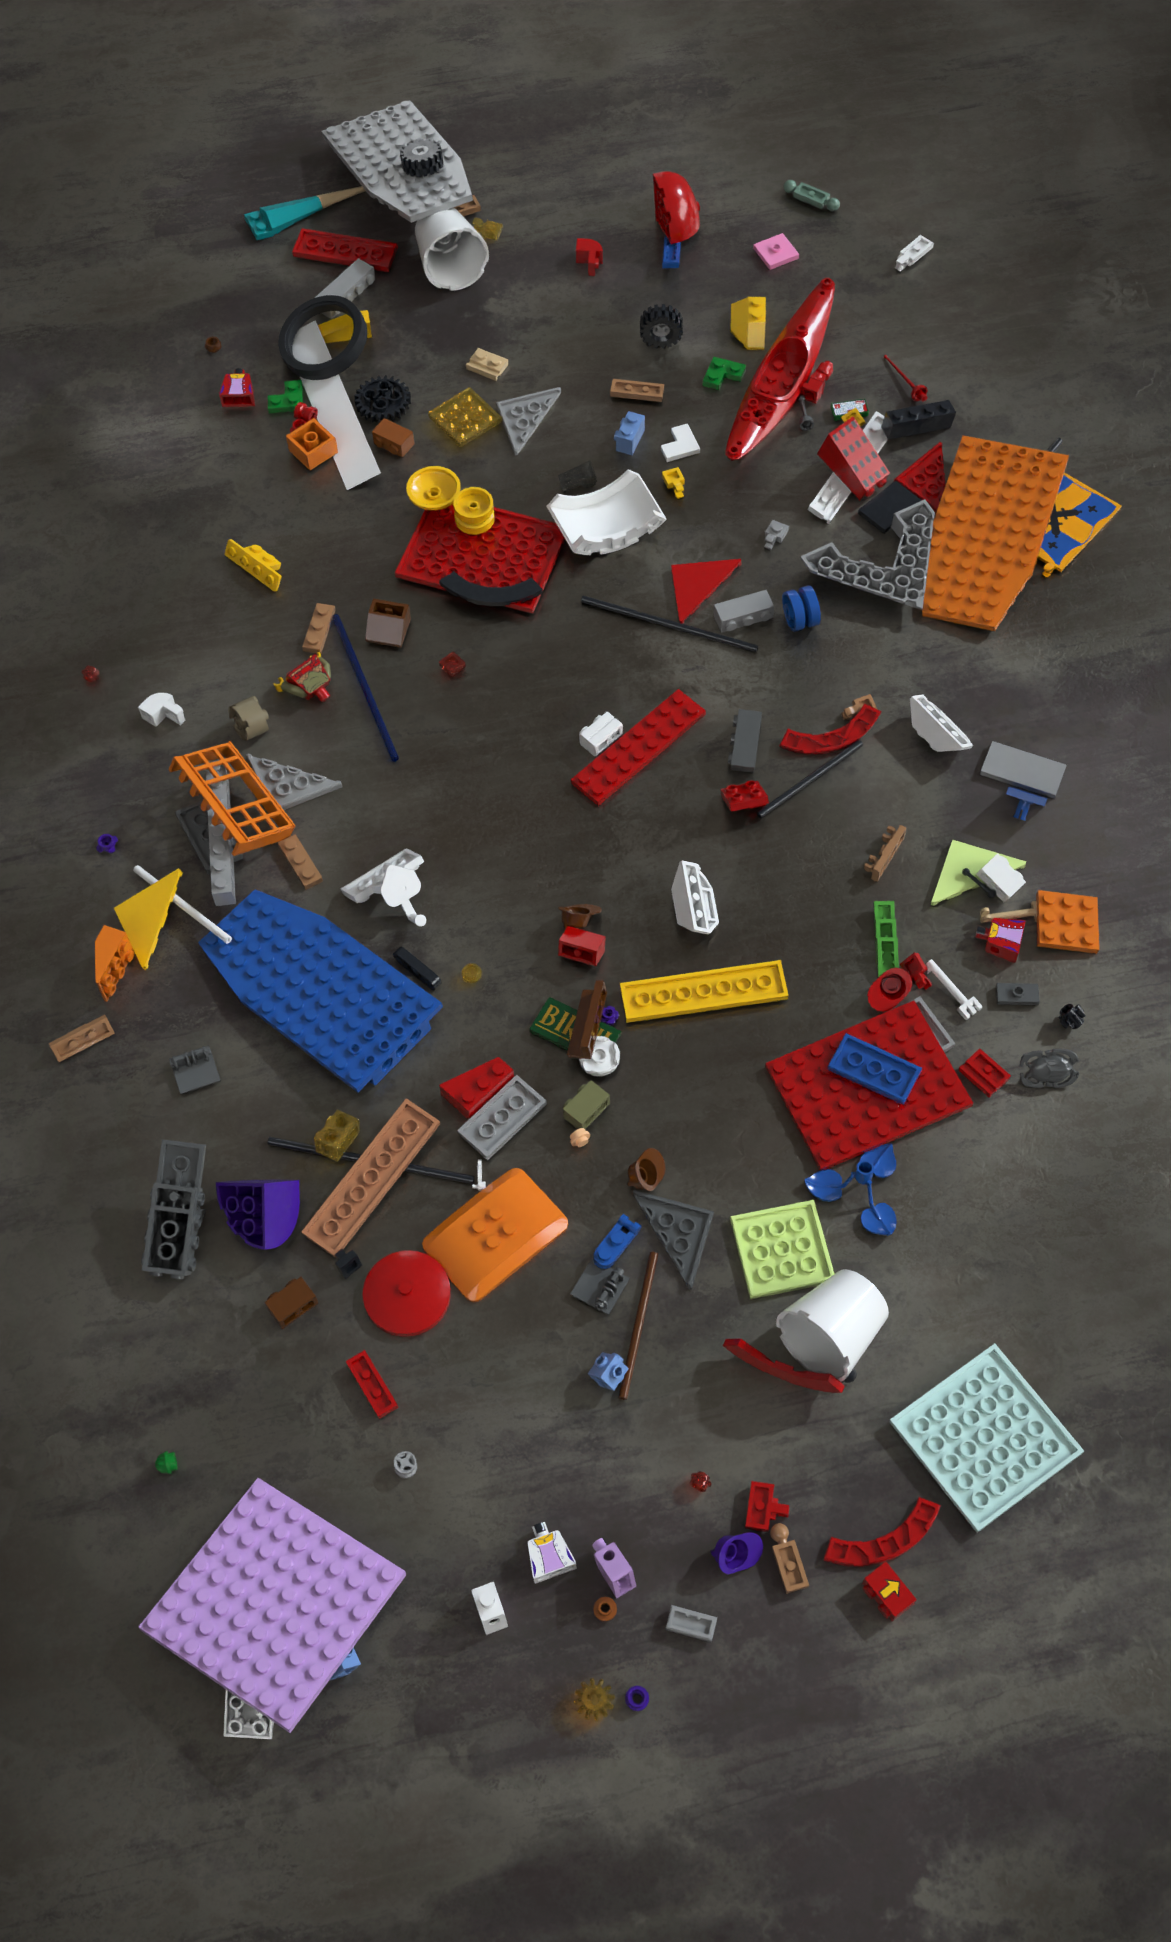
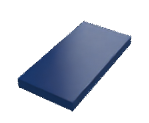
M846 1033L827 1070L904 1105L922 1068Z

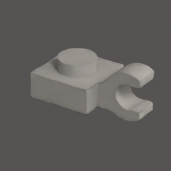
M772 520L765 531L766 544L764 548L771 550L776 541L781 543L789 531V526Z

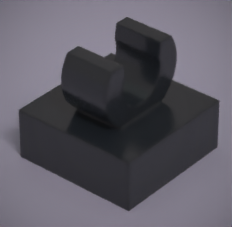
M341 1249L335 1254L338 1258L335 1264L345 1279L362 1266L358 1255L353 1250L346 1254Z

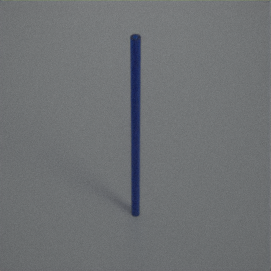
M334 614L332 619L391 760L395 762L399 760V756L339 614Z

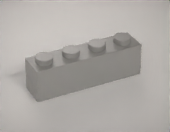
M358 258L316 297L336 295L352 302L375 281L374 267ZM328 311L322 314L333 319L340 312Z

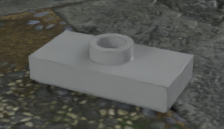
M671 1605L666 1630L712 1643L717 1617Z

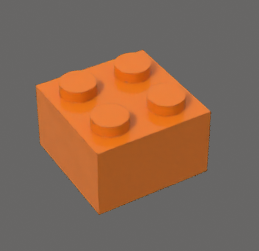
M315 418L286 435L289 451L309 470L314 469L338 453L336 438Z

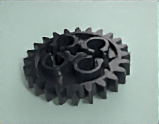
M387 375L383 379L378 376L377 380L371 377V382L365 380V385L360 384V389H356L357 394L354 395L357 412H360L361 417L365 416L366 420L371 418L372 422L378 420L380 423L383 418L391 419L394 422L395 417L401 418V414H406V410L410 409L411 393L409 392V387L405 386V382L400 383V379L394 381V376L390 379H387ZM393 390L395 392V399L392 398ZM370 400H373V404H372L373 409H372V411H370V409H371V402H370Z

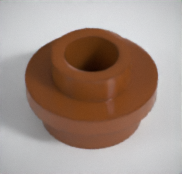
M601 1597L594 1604V1614L601 1621H610L617 1613V1605L613 1599ZM608 1605L610 1610L605 1613L601 1611V1607Z

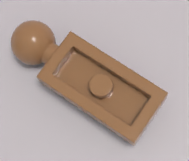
M777 1523L773 1525L770 1535L774 1541L778 1542V1545L772 1546V1551L786 1594L809 1588L795 1540L787 1542L789 1530L784 1524Z

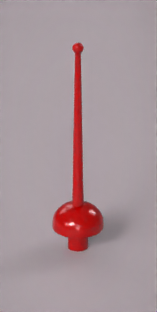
M884 355V358L890 362L912 387V399L916 402L920 400L922 402L926 401L928 398L927 387L924 385L915 386L887 355Z

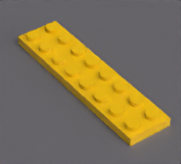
M781 960L620 983L626 1023L787 1000L789 997Z

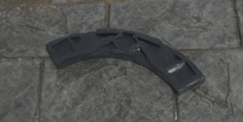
M453 571L439 580L440 585L452 595L467 599V602L485 606H508L510 603L528 601L543 593V589L532 578L507 587H485L471 583Z

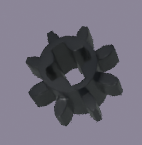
M1067 1004L1060 1010L1058 1018L1065 1029L1069 1026L1071 1029H1077L1084 1023L1086 1015L1079 1004L1075 1007L1072 1004Z

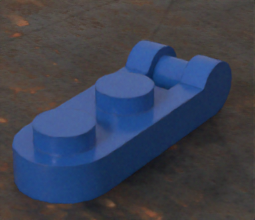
M622 1214L616 1225L596 1248L593 1257L595 1265L601 1269H608L613 1266L639 1233L642 1225L637 1222H631L628 1216ZM624 1227L629 1230L627 1234L621 1231Z

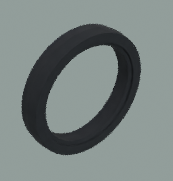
M336 295L316 297L300 305L286 319L279 334V351L285 364L299 377L308 380L331 378L345 371L358 359L366 344L367 325L360 310L350 300ZM328 311L343 312L352 318L354 329L351 340L339 355L320 364H305L294 358L292 346L295 335L310 318Z

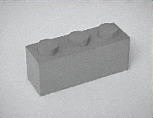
M767 590L714 604L713 616L722 633L743 626H750L757 622L767 621L773 618L774 615L773 602Z

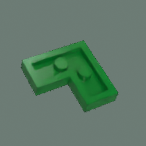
M713 357L703 379L702 386L719 390L724 378L741 382L746 371V365Z
M302 380L284 381L285 394L268 395V412H293L299 402H303Z

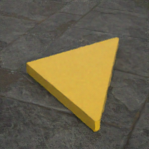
M179 868L114 907L144 970L148 969L150 956L154 953L158 942L157 937L168 915V907L175 896L178 880L182 877L183 872Z

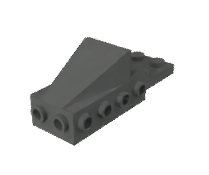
M162 1139L157 1180L150 1192L151 1207L147 1214L148 1229L144 1236L145 1251L141 1258L142 1271H150L149 1275L163 1276V1273L171 1274V1278L184 1279V1276L191 1275L192 1271L195 1270L196 1258H194V1251L198 1248L199 1244L197 1233L206 1214V1209L200 1208L205 1200V1194L202 1193L203 1188H201L206 1153L205 1144Z

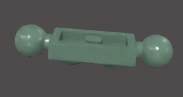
M787 180L784 183L785 192L793 193V197L820 209L827 205L830 211H836L840 207L839 200L834 197L830 198V194L803 182L797 186L793 180Z

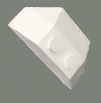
M916 695L910 698L912 726L917 731V734L929 743L933 750L942 752L972 748L973 744L968 737L936 705L928 701L924 695Z
M682 860L679 862L671 889L677 924L692 932L709 935L719 923L713 888L705 875L700 871L701 868L698 864Z

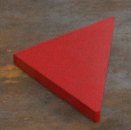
M941 442L894 479V481L900 483L919 499H925L935 514L937 513L946 485Z
M741 559L671 565L679 623L684 624V621L700 607L704 600L708 599L716 591V588L731 576L732 572L741 565Z

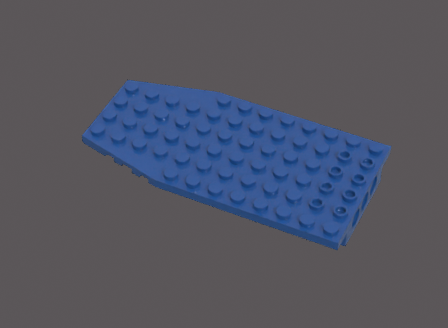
M253 890L216 925L232 937L230 943L226 944L211 931L198 942L201 949L243 1005L357 1093L368 1082L376 1086L431 1030L429 1021L443 1008L439 1000L327 918L258 890Z

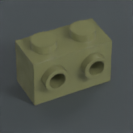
M590 1080L586 1085L583 1084L578 1089L577 1095L573 1099L570 1098L565 1102L563 1118L577 1129L584 1128L586 1130L609 1106L610 1095Z

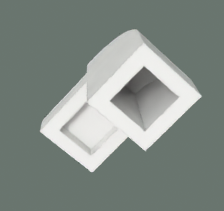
M168 693L153 694L138 707L141 717L155 727L165 717L180 726L185 721L183 709L178 704H175L173 696Z

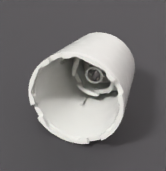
M453 207L417 220L415 236L424 272L434 286L440 289L441 287L446 288L450 291L460 290L470 286L484 273L486 262L489 260L488 246L483 237L458 210Z
M843 1269L784 1309L777 1317L776 1326L781 1328L782 1335L780 1338L787 1350L805 1369L817 1373L832 1374L842 1382L848 1377L887 1320L889 1310L882 1294L868 1279L855 1271Z

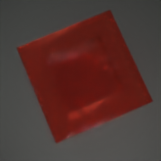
M454 651L439 661V666L451 677L466 667L465 662Z

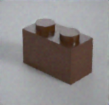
M302 1277L292 1279L286 1284L284 1289L272 1293L267 1298V1301H265L268 1311L282 1329L319 1304L315 1294Z

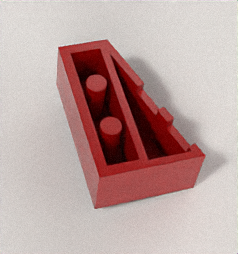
M497 1057L440 1084V1093L444 1099L469 1120L514 1078V1070L500 1057Z

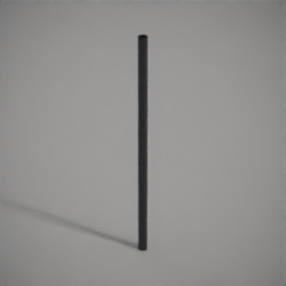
M584 595L581 599V603L757 653L759 645Z
M268 1138V1145L354 1162L362 1155L280 1138ZM409 1164L404 1170L406 1172L474 1184L475 1176L415 1164Z

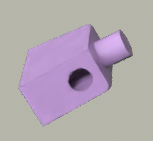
M604 1538L596 1540L592 1545L596 1551L594 1554L596 1564L617 1599L636 1587L633 1570L614 1542L608 1545Z

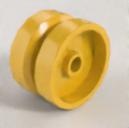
M480 487L465 488L457 493L453 503L457 527L462 532L474 535L489 530L494 524L495 518L491 494Z

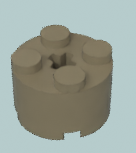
M256 696L246 698L228 707L230 719L234 718L235 721L233 727L242 740H250L269 730L266 721L269 719L268 713L265 709H261Z

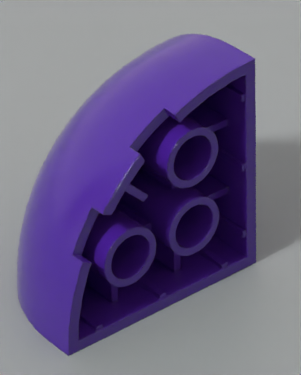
M299 1180L216 1182L218 1203L220 1209H224L228 1218L226 1223L235 1235H240L245 1240L246 1244L258 1249H273L282 1245L290 1237L299 1215Z

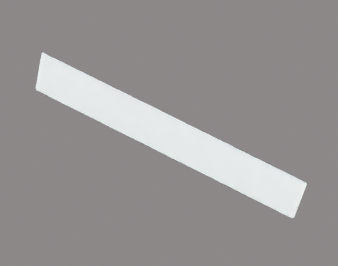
M316 320L298 330L292 346L293 356L296 360L305 364H320L332 359ZM339 374L323 380H308L300 377L311 405L318 409V422L336 438L338 453L333 458L346 489L349 490L380 474L379 467Z

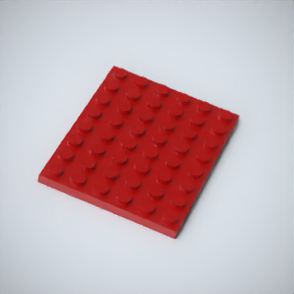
M451 504L440 510L424 511L395 571V577L445 590L440 585L439 580L454 571L463 579L480 586L507 587L532 578L544 590L566 539L554 522L496 507L493 508L495 515L494 524L489 530L477 535L467 534L457 527L454 507ZM541 594L528 601L510 603V605L505 607L533 614Z
M914 1000L765 1063L773 1083L821 1171L973 1106V1101ZM846 1033L922 1068L904 1105L827 1070Z

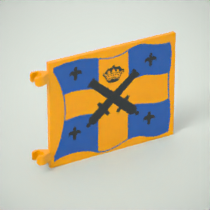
M1064 472L1038 555V559L1046 563L1042 575L1048 578L1054 569L1062 572L1113 518L1122 505Z

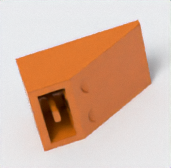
M106 925L103 926L95 940V980L104 1001L107 1002L110 996L115 993L119 979L123 978L128 962L132 961L134 950L126 932Z

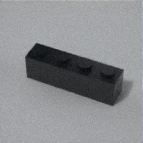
M949 400L886 411L881 428L888 440L951 428L956 411Z

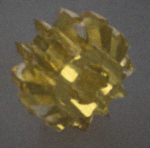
M590 1678L591 1686L589 1687L583 1681L581 1686L584 1691L580 1689L575 1691V1694L581 1698L575 1699L574 1704L582 1705L578 1708L577 1712L582 1714L587 1711L585 1714L586 1720H589L591 1714H594L595 1721H599V1713L604 1718H607L608 1713L605 1708L609 1710L614 1708V1705L608 1701H613L615 1695L607 1694L611 1691L610 1685L602 1688L604 1684L602 1679L599 1680L598 1685H595L594 1678ZM593 1694H596L597 1698H601V1701L598 1700L597 1705H593L592 1701H588V1698L591 1699Z

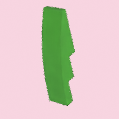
M894 901L873 902L878 978L890 968H899Z

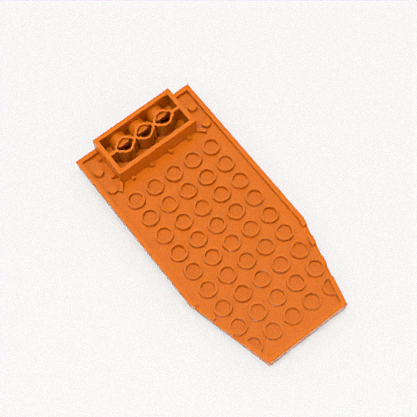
M962 436L933 521L922 616L996 631L1006 616L1008 609L1014 604L1016 597L1033 574L1069 455Z

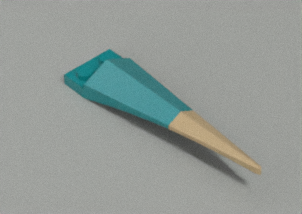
M360 186L260 207L259 211L244 214V217L256 240L273 237L307 216L366 190Z

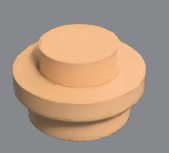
M584 1128L577 1129L570 1135L571 1145L578 1147L586 1145L589 1142L590 1133L585 1131Z

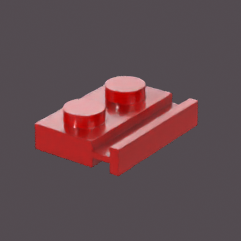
M978 1049L967 1059L958 1070L989 1098L1011 1077L1008 1072L981 1049Z

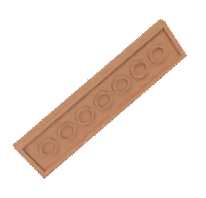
M406 1098L301 1231L302 1235L337 1258L335 1254L346 1247L439 1127L440 1121Z

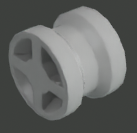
M402 1451L395 1456L394 1468L400 1478H410L417 1471L416 1458L411 1452Z

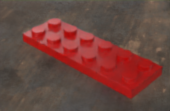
M302 228L292 254L293 257L348 266L359 258L373 266L374 270L389 272L398 246L397 243Z

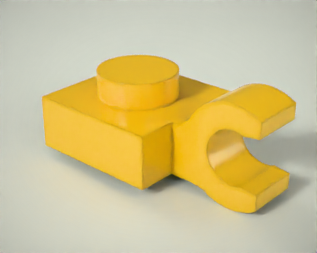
M679 467L662 471V478L667 488L674 489L677 499L684 497L682 491H684L685 479Z

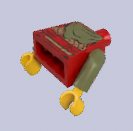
M317 652L287 673L285 682L282 677H279L280 684L273 683L278 692L285 691L307 700L316 695L323 703L331 696L325 689L330 683V664L321 657L320 652Z

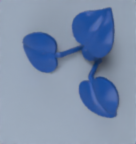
M891 1143L865 1152L857 1164L856 1172H851V1176L843 1184H841L842 1178L840 1174L831 1169L820 1170L812 1176L805 1178L804 1182L810 1193L816 1198L827 1202L840 1199L842 1196L841 1188H845L853 1178L862 1185L867 1184L870 1208L862 1212L861 1224L867 1231L874 1234L889 1236L894 1233L897 1222L895 1212L886 1203H879L874 1206L871 1187L873 1174L876 1177L885 1178L895 1172L896 1159Z

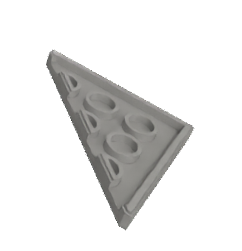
M561 387L496 402L497 410L515 455L519 454L561 394Z
M246 754L252 770L271 792L283 810L342 788L341 781H333L322 775L310 774L292 766H283L272 760L253 757L252 754Z

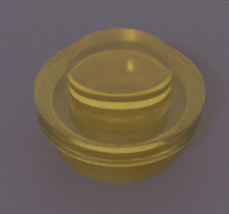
M469 963L462 969V978L468 983H475L482 977L481 968L474 963Z

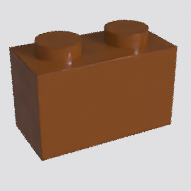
M385 418L372 431L373 442L376 446L384 448L402 458L415 444L412 431Z

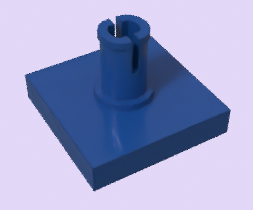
M1008 787L1006 793L1018 798L1019 803L1013 817L1019 818L1021 810H1023L1020 819L1026 821L1031 804L1035 803L1045 806L1048 799L1013 787Z

